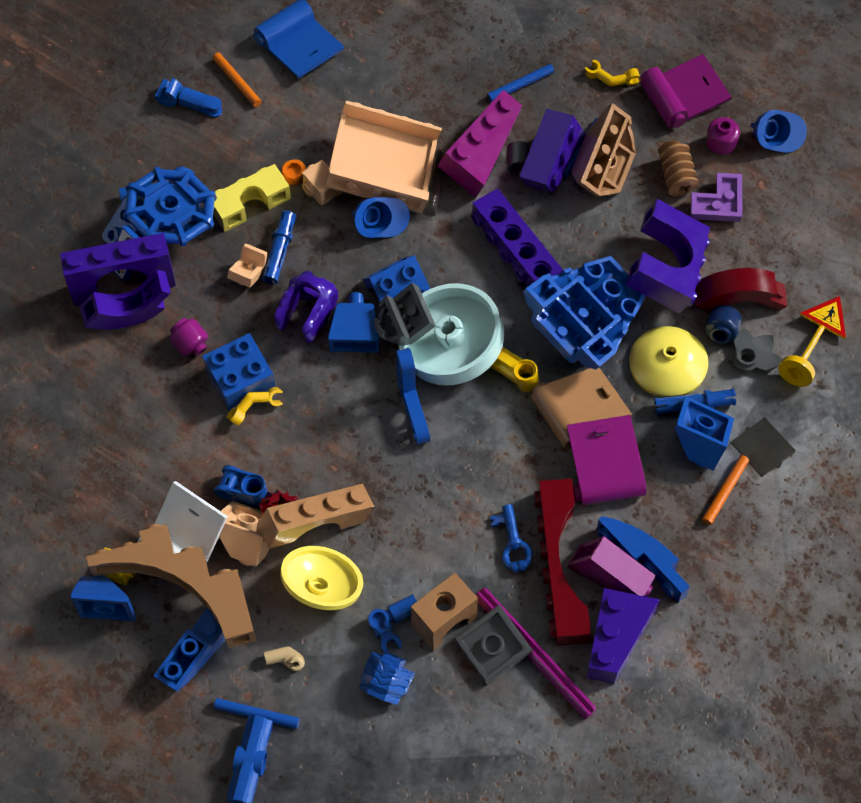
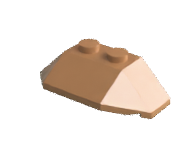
M613 103L605 109L587 131L571 170L577 183L596 197L614 195L621 192L636 154L634 136L630 126L632 124L631 117Z

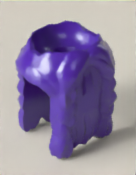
M305 271L289 281V286L281 297L274 318L277 328L284 332L299 301H315L316 304L302 328L306 343H312L325 323L328 322L332 309L336 306L338 290L333 283L325 278H318L310 271Z

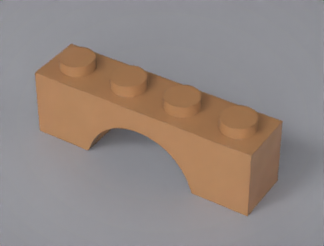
M359 484L269 507L264 512L257 526L270 549L292 543L302 534L320 525L336 523L340 529L363 524L374 508V504L364 485Z

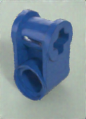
M223 466L222 478L219 485L214 487L213 492L225 500H233L252 507H259L261 499L265 498L268 492L263 477L240 470L234 466ZM253 488H261L256 493L249 492Z

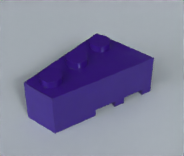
M546 108L519 176L526 186L554 193L556 187L560 184L567 166L586 135L573 115Z
M604 588L587 679L615 684L649 622L655 615L660 599Z

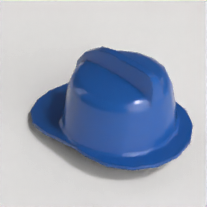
M780 110L765 112L756 119L755 123L750 125L753 128L754 137L762 147L784 153L799 149L804 143L807 134L805 121L800 116Z
M393 197L364 199L351 214L354 217L357 231L362 236L369 238L397 236L405 230L410 219L407 205L400 199Z

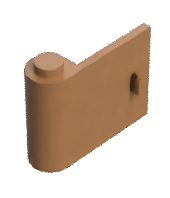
M589 368L547 384L543 382L532 390L531 400L566 450L571 449L567 425L632 415L600 368L597 370Z

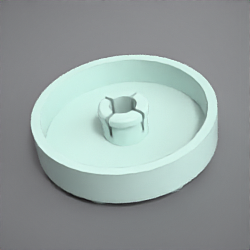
M458 283L440 285L422 293L436 326L415 343L398 345L400 350L410 348L415 364V375L437 385H456L470 381L489 369L499 356L504 342L503 322L493 300L476 287Z

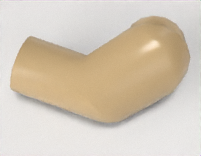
M289 646L264 652L267 665L281 662L292 671H299L304 667V657Z

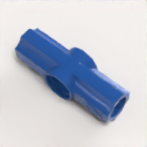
M257 715L248 716L241 746L238 745L234 755L232 767L234 773L226 799L228 803H253L259 777L263 776L266 767V750L273 729V721Z

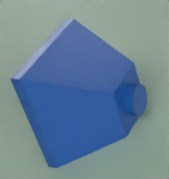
M685 396L676 422L675 431L688 459L700 467H706L714 471L727 448L735 418Z
M92 574L90 577H80L71 593V600L81 618L136 622V614L128 596L109 578H106L104 575L93 577Z

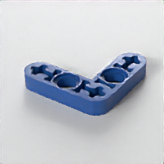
M410 348L397 350V382L417 445L430 442L428 426L416 391L415 364Z

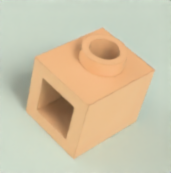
M323 159L316 164H311L302 172L303 190L309 197L313 196L321 206L342 193V191L325 187L329 166Z

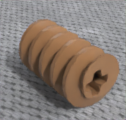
M674 140L661 144L658 148V154L666 186L669 190L668 193L670 196L679 197L694 190L699 185V181L696 178V171L693 170L695 166L692 162V155L689 153L690 147Z

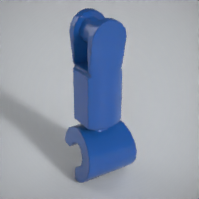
M174 78L170 82L163 79L155 94V99L164 106H174L179 99L180 105L200 111L210 117L217 118L222 114V103L218 97L183 87Z

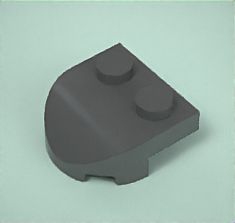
M411 283L394 298L386 295L378 305L381 308L378 318H374V325L378 335L397 345L413 344L436 326L419 286Z

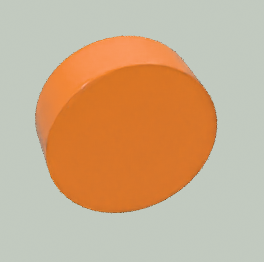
M289 160L283 164L281 172L288 184L299 185L303 183L302 172L305 171L306 166L300 160Z

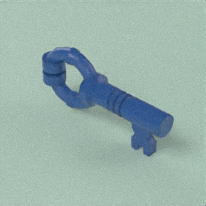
M504 505L502 507V514L490 516V520L494 521L491 523L492 527H497L499 524L506 525L509 541L503 549L502 561L514 573H518L520 570L526 571L532 561L533 550L528 543L519 539L513 505ZM523 548L526 559L520 560L519 563L518 561L511 563L508 556L509 552Z

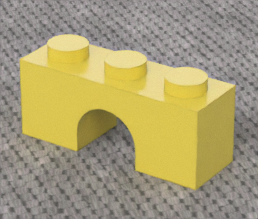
M275 164L261 168L251 176L241 178L224 189L216 190L217 199L214 202L213 215L224 232L247 221L245 207L243 206L246 202L254 199L260 200L270 210L290 200L289 184Z

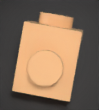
M245 244L242 247L241 258L228 270L227 278L250 288L264 273L267 252Z

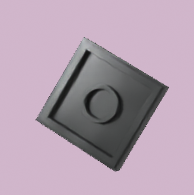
M500 605L496 606L454 638L487 685L533 652V649Z

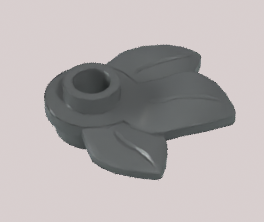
M743 329L734 340L736 351L733 355V363L741 371L750 372L754 369L771 371L777 368L782 360L779 355L772 353L774 346L773 335H761L753 338L747 329ZM742 358H747L750 362H745Z

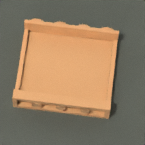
M346 101L340 116L325 187L367 199L373 197L397 198L403 201L410 211L422 214L429 197V192L427 191L437 139L442 128L430 123L409 119L405 116L388 113L381 109L367 107L360 103Z

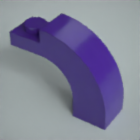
M156 270L141 286L130 292L122 294L93 292L80 305L85 328L100 330L120 329L140 324L161 313L165 309L163 300L171 294L166 272Z

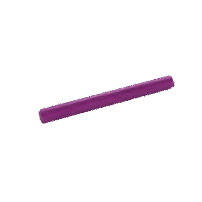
M487 588L478 591L476 597L478 598L479 605L487 613L500 605L533 649V652L527 655V657L584 719L592 716L596 711L595 705Z

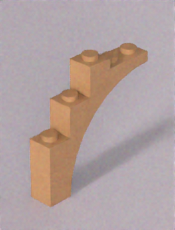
M153 524L145 530L139 531L141 542H126L119 548L112 550L101 549L94 552L93 555L86 556L88 567L93 577L112 573H140L160 577L187 590L196 596L212 613L222 629L228 648L256 641L237 569L220 570L214 576H210L202 546L197 548L194 546L186 547L179 553H175L167 524Z

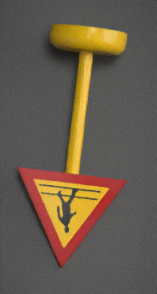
M840 296L799 313L800 316L819 325L801 357L796 355L786 356L779 363V374L789 384L805 387L809 386L814 380L815 371L807 359L824 329L846 339Z

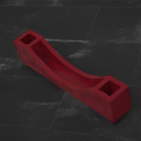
M572 479L539 481L538 491H534L535 508L540 507L541 516H537L538 533L543 532L544 540L539 542L540 557L546 558L547 566L542 568L543 583L549 584L550 592L545 594L546 609L552 610L553 620H548L549 636L555 637L556 646L589 644L591 628L588 607L576 596L569 586L562 571L559 558L560 537L566 524L573 516L575 507Z

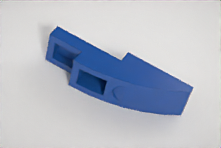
M605 516L598 519L596 530L599 538L606 537L638 563H642V566L655 575V578L661 584L663 592L668 597H673L679 603L687 596L690 586L675 571L679 559L668 548L649 534L630 524Z
M207 608L192 629L185 631L154 674L156 679L176 692L180 691L199 672L225 640L221 627Z

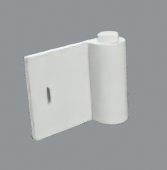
M175 481L170 487L155 524H167L175 553H179L186 547L194 546L197 548L202 546L206 562H208L228 516Z

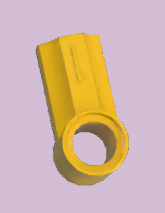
M502 346L499 356L490 367L516 383L521 391L531 392L539 384L536 364L531 360L520 358ZM526 373L532 374V376L529 378L521 377L523 374Z

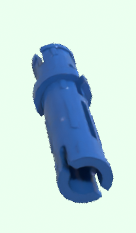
M285 210V212H281L278 226L272 234L273 243L262 276V280L268 284L278 283L288 244L293 239L292 229L297 216L291 211Z
M734 388L715 392L704 390V393L654 398V405H665L655 407L656 415L679 412L685 396L711 408L736 405V399H725L726 397L736 396Z

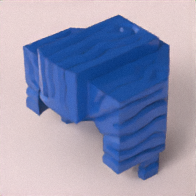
M371 652L366 663L367 665H365L362 672V684H360L359 688L376 698L398 705L401 696L407 694L415 672L404 668L406 659H402L392 653L380 655L377 652Z

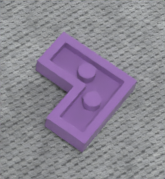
M717 173L716 194L692 192L690 197V217L697 220L741 222L742 174Z

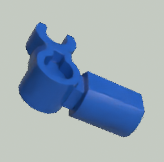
M413 594L387 606L385 611L383 609H375L369 614V628L374 632L376 638L381 639V651L383 654L389 653L386 647L388 642L396 643L398 649L402 648L400 637L392 634L394 629L391 622L394 621L396 624L411 616V606L417 602Z

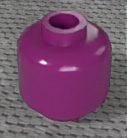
M727 117L714 119L709 124L707 130L706 144L708 148L717 154L732 152L736 148L740 136L738 124Z
M183 318L170 329L172 333L170 342L182 356L188 357L193 354L197 357L207 349L205 343L209 335L195 319L187 320Z

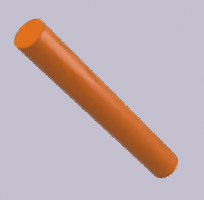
M219 52L214 54L212 59L249 102L254 107H258L262 103L261 99Z
M740 455L702 518L705 524L712 525L749 462L746 456Z

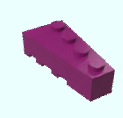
M503 90L450 147L438 167L476 198L492 171L522 105Z

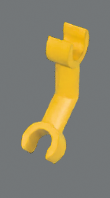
M592 60V67L596 70H590L585 67V75L588 78H598L609 86L626 83L629 86L639 84L638 77L640 75L637 68L629 69L625 74L611 76L601 69L600 63L596 60Z
M272 387L267 392H249L237 407L229 411L226 417L238 426L244 420L245 413L252 403L269 402L273 406L282 405L281 401L272 400V396L275 393H283V391L278 387Z

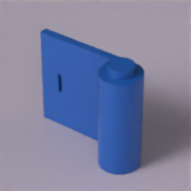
M296 0L254 27L253 38L260 47L266 48L298 79L344 49V45L315 20L313 11L306 0Z

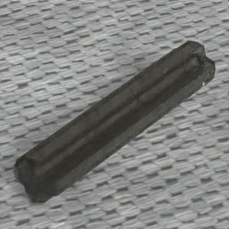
M436 150L434 154L427 191L429 192V197L423 210V214L433 217L437 212L445 173L438 165L447 152L445 150Z

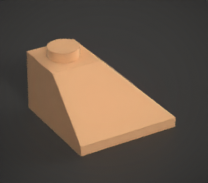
M232 500L221 510L228 518L219 538L231 558L239 560L241 564L246 566H257L269 551L257 526L263 515L260 510Z

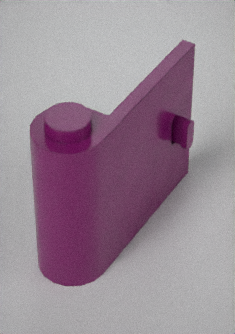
M704 54L664 73L658 67L650 68L639 77V83L667 127L678 128L686 121L732 100L731 95Z
M631 415L567 425L577 474L576 485H573L575 502L579 501L580 505L584 506L646 495V481Z

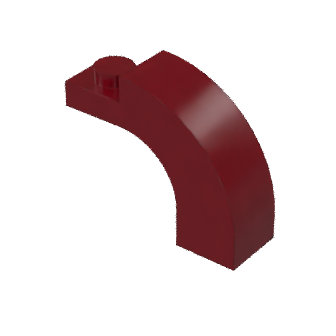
M736 268L720 271L700 279L695 288L697 293L695 299L696 307L709 312L715 306L747 301L758 302L779 311L787 307L784 284L775 280L774 272L764 269Z

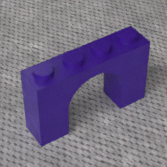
M657 199L645 213L640 231L669 247L676 255L680 268L669 266L643 252L630 266L625 285L680 314L686 306L690 307L697 297L695 288L700 282L701 274L699 272L706 259L703 255L710 242V239H708L710 227Z
M164 233L60 253L63 275L74 306L81 305L93 292H98L97 281L102 276L117 270H137L144 273L147 279L156 270L165 271L169 286H176Z

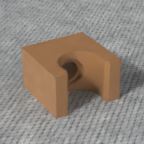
M453 573L411 606V626L428 646L435 651L442 645L443 637L454 625L464 619L470 624L477 618L478 598L456 573ZM446 603L451 606V609L441 611L437 606Z

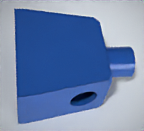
M359 292L350 293L349 303H338L336 305L328 339L330 352L379 353V336L374 325V318H376L374 305L364 303V294Z

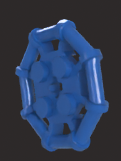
M158 166L134 183H128L126 186L125 211L122 215L124 220L129 222L143 237L164 233L166 243L180 244L182 247L187 246V242L204 231L212 229L214 226V202L217 196L214 191H210L194 175L195 172L191 170L186 172L160 169ZM168 180H175L176 184H169ZM155 181L158 182V183L154 184L153 186H151V187L148 188V189L145 188V187H147L148 185H150L151 183H153V182H155ZM191 185L198 193L195 194L188 186ZM138 196L144 198L143 206L136 207ZM165 202L169 204L175 203L174 208L165 207ZM204 203L203 214L196 211V204ZM145 215L153 223L150 228L139 218L140 216ZM192 220L197 222L196 225L184 232L183 226ZM159 228L167 232L173 231L175 229L177 234L157 231Z

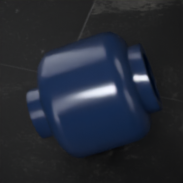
M719 305L712 308L705 324L707 336L719 344L734 341L741 327L742 318L740 313L728 305Z

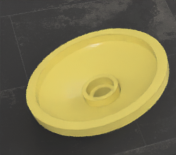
M662 326L650 329L637 338L630 351L629 367L637 384L650 394L663 398L690 394L701 385L708 369V356L702 343L690 332L678 327ZM671 351V352H673L675 355H672V356H671V355H668L666 352Z
M305 546L295 549L285 557L280 570L281 581L286 590L302 604L319 610L346 608L357 601L363 588L361 572L353 561L340 552L326 547Z

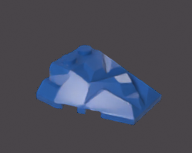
M612 256L584 263L581 268L574 270L571 267L563 269L557 275H543L523 292L527 306L533 311L531 316L532 324L568 362L574 363L579 360L583 366L595 370L615 355L619 348L618 345L626 335L628 326L638 312L645 295L625 285L628 273Z

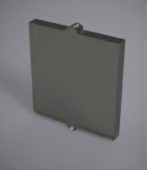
M765 417L751 428L746 427L744 433L731 441L733 447L741 455L749 459L748 463L761 477L776 467L780 468L782 462L796 452Z

